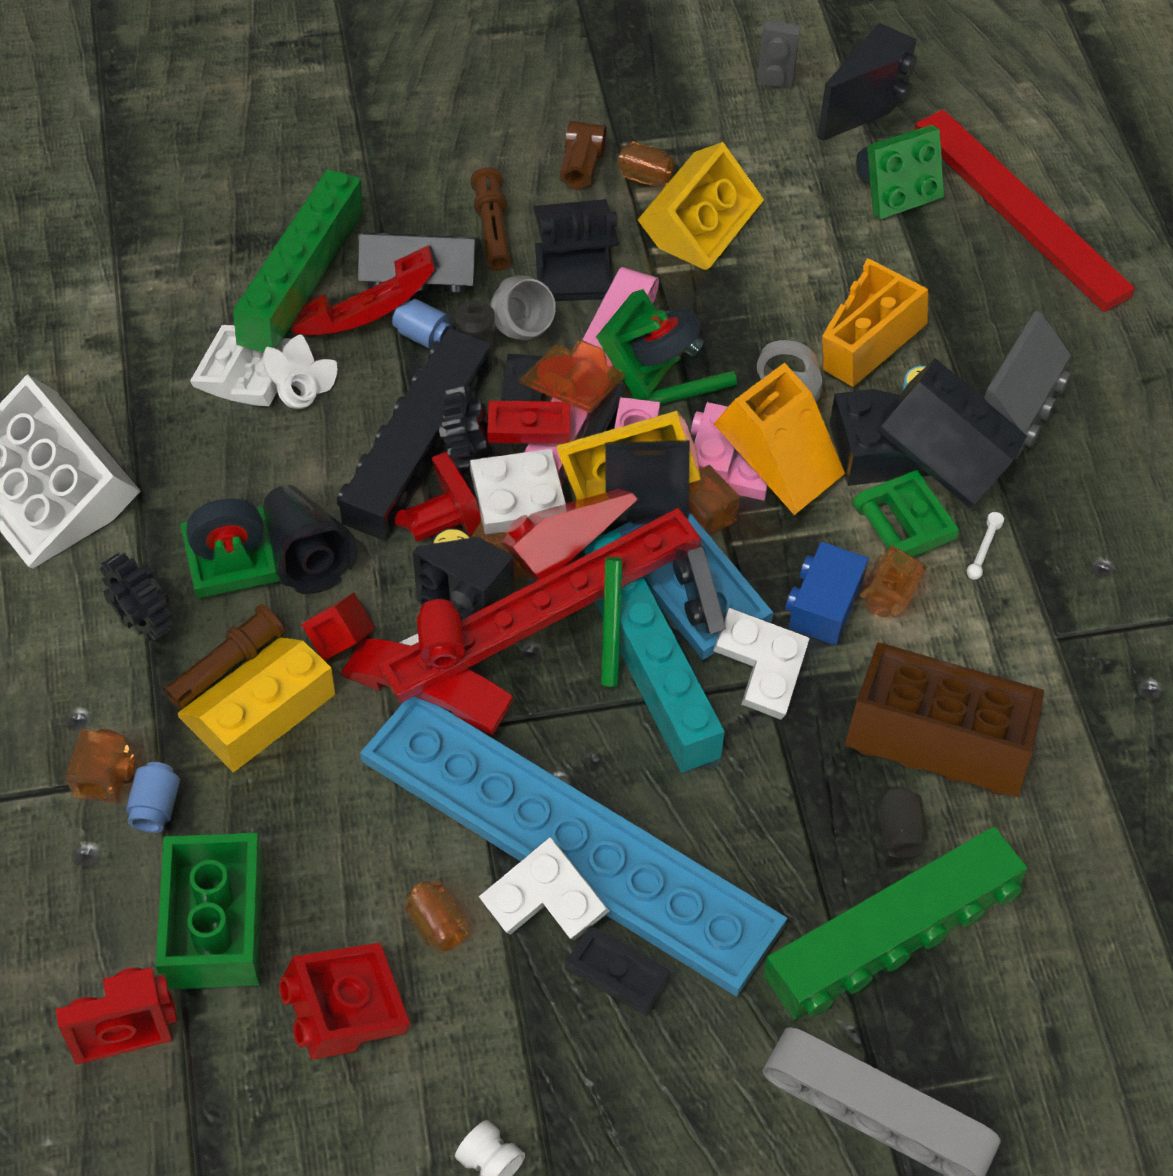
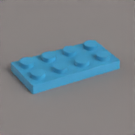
M689 512L687 520L701 537V546L704 547L723 619L728 609L731 608L771 623L773 618L772 610ZM630 521L615 530H619L623 537L644 525H634ZM673 561L644 575L643 577L657 604L699 657L704 660L715 654L716 652L713 650L720 631L708 634L697 630L696 626L690 624L684 607V603L688 601L684 585L679 584L675 576Z

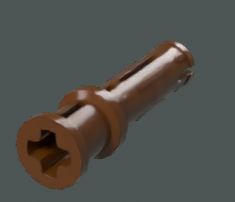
M485 167L475 171L470 179L472 189L476 191L474 209L482 220L487 266L491 270L502 271L511 265L503 216L507 208L506 197L501 191L504 179L498 169ZM486 178H489L490 186L486 185ZM493 230H496L497 241L494 240Z
M264 604L258 605L253 616L238 628L232 626L227 630L225 641L171 684L163 688L166 695H171L168 698L178 709L182 710L186 704L241 660L248 661L256 657V651L273 637L280 638L285 634L283 625Z

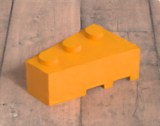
M867 258L858 281H854L850 287L849 297L844 305L840 304L822 335L823 371L852 387L858 384L928 324V289Z

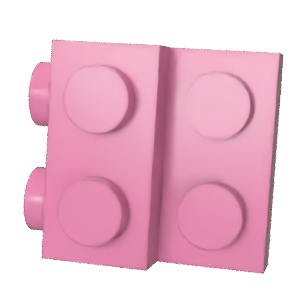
M707 402L704 413L696 411L691 428V435L696 436L694 446L697 453L701 480L689 484L765 501L769 486L713 424L728 407Z

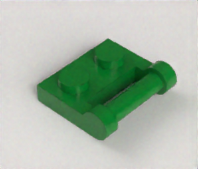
M918 470L866 489L857 494L852 501V505L860 515L866 516L887 547V556L894 566L904 565L913 556L957 539L958 527ZM887 503L910 538L900 539L878 505Z

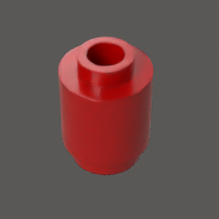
M435 599L424 603L420 607V613L416 618L420 657L422 661L435 668L451 667L465 654L460 613L455 609L454 604L448 600Z

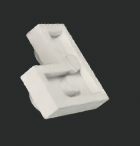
M729 608L724 617L726 629L719 632L713 651L753 666L741 705L782 720L790 703L809 638Z
M551 837L479 896L508 934L516 931L545 906L569 938L575 941L587 931L590 925L593 926L610 911Z

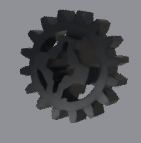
M461 386L446 390V395L442 396L445 406L441 407L443 420L442 423H439L440 438L446 444L448 455L451 459H456V468L462 470L463 475H471L470 460L489 458L488 454H492L490 443H488V416L485 405L477 403V393L472 392L470 386Z
M118 552L101 563L100 571L104 576L102 581L108 587V589L103 591L105 599L113 607L119 616L120 622L129 629L135 626L138 634H144L148 641L151 639L155 641L171 630L173 622L169 617L172 614L165 607L169 603V597L147 566L143 565L138 568L135 559L131 558L129 560L124 552L122 554Z

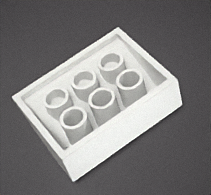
M27 374L0 403V532L27 566L34 569L112 522L141 491L60 395L52 388Z

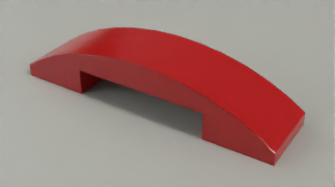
M429 245L394 261L396 277L332 306L324 294L305 303L291 325L292 330L295 334L302 335L336 333L365 325L393 311L414 295L435 269Z
M362 639L341 671V674L344 678L380 691L383 685L388 686V684L381 675L377 663L410 647V645L382 639ZM465 669L414 696L452 711L453 715L476 729L491 735L495 733L513 702L512 695L469 669Z

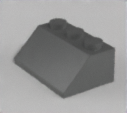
M1034 311L987 388L984 398L1027 435L1014 458L1016 460L1025 446L1032 448L1041 429V426L1037 425L1040 419L1045 421L1049 419L1057 400L1053 398L1055 393L1057 392L1061 395L1064 393L1072 375L1071 372L1066 371L1071 354L1044 315L1037 311Z

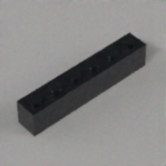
M449 328L441 341H436L433 344L429 353V360L424 368L417 369L408 393L405 397H399L395 404L392 418L387 425L383 424L379 428L374 446L368 454L365 453L361 456L356 467V474L349 484L345 483L339 491L337 505L340 507L343 525L381 540H387L396 525V514L400 510L407 508L433 465L432 457L439 455L445 446V442L440 438L439 423H442L443 420L441 407L445 406L442 396L446 395V390L461 386H470L472 392L477 393L492 370L491 343Z

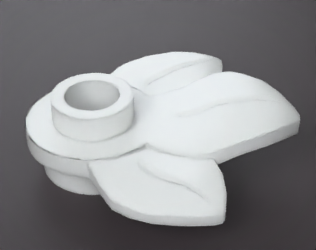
M299 334L285 344L282 351L272 347L265 348L263 355L265 372L277 384L279 397L290 408L304 409L315 400L316 394L325 393L334 385L337 376V362L330 359L314 362L310 348L303 335ZM291 385L298 388L300 396L293 391Z

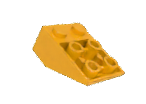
M785 362L737 397L713 423L794 515L845 474L812 392Z

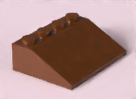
M877 642L856 702L845 746L854 748L867 756L878 755L898 761L907 768H921L935 772L951 781H965L982 786L994 794H1008L1018 797L1033 753L1044 690Z

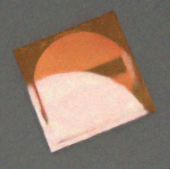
M579 339L572 350L555 345L519 379V383L591 413L624 379L626 374L619 369L607 365L604 349Z

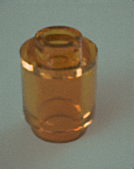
M632 141L628 147L624 146L622 148L617 166L622 168L621 174L623 177L654 187L658 184L666 186L673 172L674 158L667 156L666 151Z
M424 881L410 890L404 910L428 946H434L437 952L443 953L458 946L468 936L469 930L465 925L467 919L443 883Z

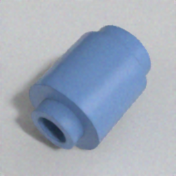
M408 299L397 307L392 319L393 326L398 328L401 335L429 349L432 348L436 341H441L449 328L453 329L448 314L418 299L412 301Z
M150 762L147 766L136 769L126 807V813L129 815L128 824L131 827L143 832L158 833L163 831L166 823L170 822L180 783V778L173 773L172 767L160 762Z

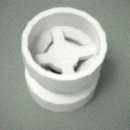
M485 1120L465 1137L456 1151L455 1158L465 1168H474L476 1171H480V1176H513L522 1164L525 1153L514 1143L504 1144V1141L500 1138V1130L489 1120Z

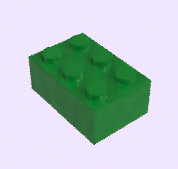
M258 833L163 837L155 966L158 975L165 974L169 990L259 986L263 855Z

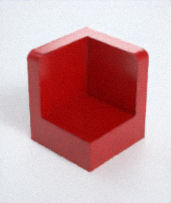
M354 592L320 610L301 624L319 656L324 661L355 645L375 629Z

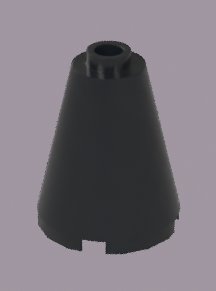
M279 486L266 496L263 509L275 570L280 581L286 587L288 585L301 594L320 593L338 584L341 581L339 575L347 566L351 570L356 562L358 549L352 533L295 486Z

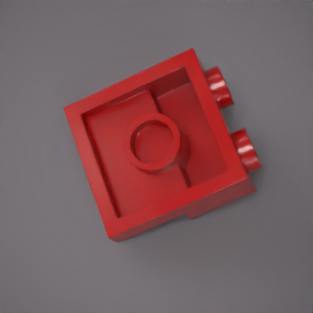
M380 942L293 956L284 975L280 979L279 991L282 1002L285 1005L293 1004L297 1016L293 1024L295 1042L300 1048L307 1047L311 1060L356 1052L361 1042L403 1035L410 1027L409 1019Z
M133 967L121 970L115 976L103 979L105 997L99 999L83 997L72 1001L69 1006L56 1009L58 1027L76 1065L171 1042L169 1024L178 1022L173 996L169 993L165 974L155 976L152 967L146 969Z

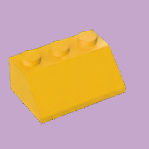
M724 142L694 152L639 217L638 221L659 249L706 270L713 265L761 205L764 198Z
M678 411L557 446V452L577 500L605 493V442L689 440V483L701 480L696 449L686 421Z
M280 637L260 651L256 657L245 662L180 710L178 717L234 773L335 696L332 669L303 640Z

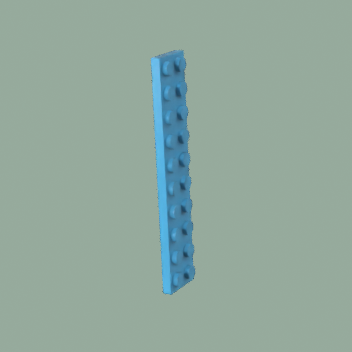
M417 697L404 701L360 752L361 762L519 861H522L551 837L610 910L606 914L608 917L736 997L786 927L788 918L440 706Z

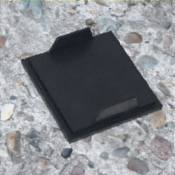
M535 243L537 279L549 288L555 301L604 299L613 282L610 247L572 250L565 253H545L543 244Z
M689 440L605 442V492L621 489L633 493L637 498L616 520H630L634 525H646L677 508L688 518Z

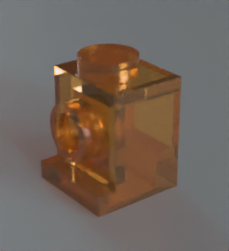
M891 545L876 558L873 564L874 567L859 594L860 597L867 600V609L880 617H888L889 614L895 617L907 608L927 569V566Z

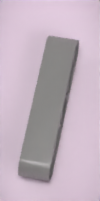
M790 1027L783 1031L762 1070L766 1079L778 1088L944 1176H986L1001 1144L999 1136L984 1124L796 1028Z

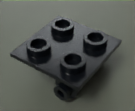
M606 199L533 206L545 253H565L572 250L603 249L606 246H619L615 230L618 224L616 212H610Z

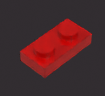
M489 401L488 443L570 442V402Z

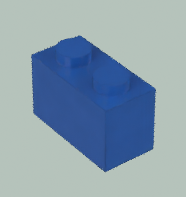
M821 542L815 556L807 555L803 563L800 578L804 581L801 588L794 586L788 597L785 610L791 612L789 629L836 646L864 582L869 558Z

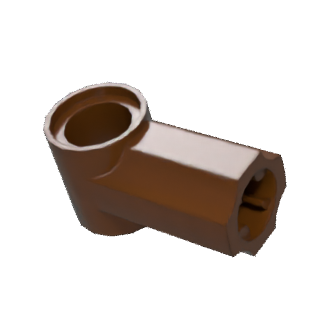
M577 121L569 122L565 141V156L560 170V181L566 183L570 189L582 190L583 187L591 185L597 159H602L607 135L606 126Z

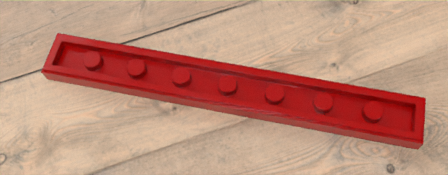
M944 109L915 123L914 130L929 125L940 129L941 158L1103 312L1133 296L1135 287Z
M677 508L462 619L461 625L465 654L453 666L435 668L422 661L418 642L377 663L379 671L398 702L402 703L604 597L606 557L622 558L623 587L677 559L674 551L675 547L687 543L701 545V537L681 510Z

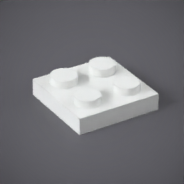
M551 449L470 460V472L485 534L506 532L508 527L523 515L529 516L535 512L566 504Z

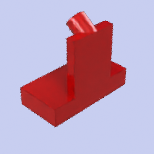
M447 451L432 457L439 485L444 494L409 509L400 510L395 516V524L409 530L416 542L460 523L463 524L469 535L484 529L476 499Z

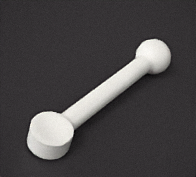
M992 512L988 515V529L974 563L970 564L967 568V575L973 580L979 579L983 575L982 563L995 531L1003 525L1004 517L998 512Z

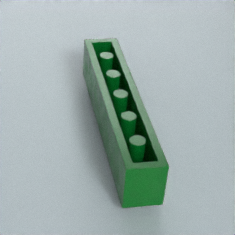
M326 169L234 307L236 345L264 352L266 347L277 349L362 215L361 178Z
M993 826L767 956L763 977L794 1021L807 1014L815 1017L827 1010L833 1004L834 998L846 991L849 994H854L862 990L871 982L874 974L885 968L889 972L896 970L910 958V953L924 946L926 949L935 947L947 937L949 930L959 924L963 927L974 924L985 914V909L998 902L1002 906L1014 900L1022 891L1021 884L1028 868Z

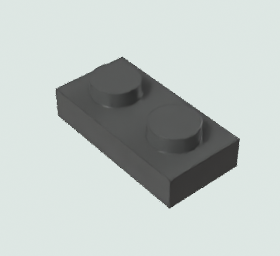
M765 20L757 84L792 89L800 25Z

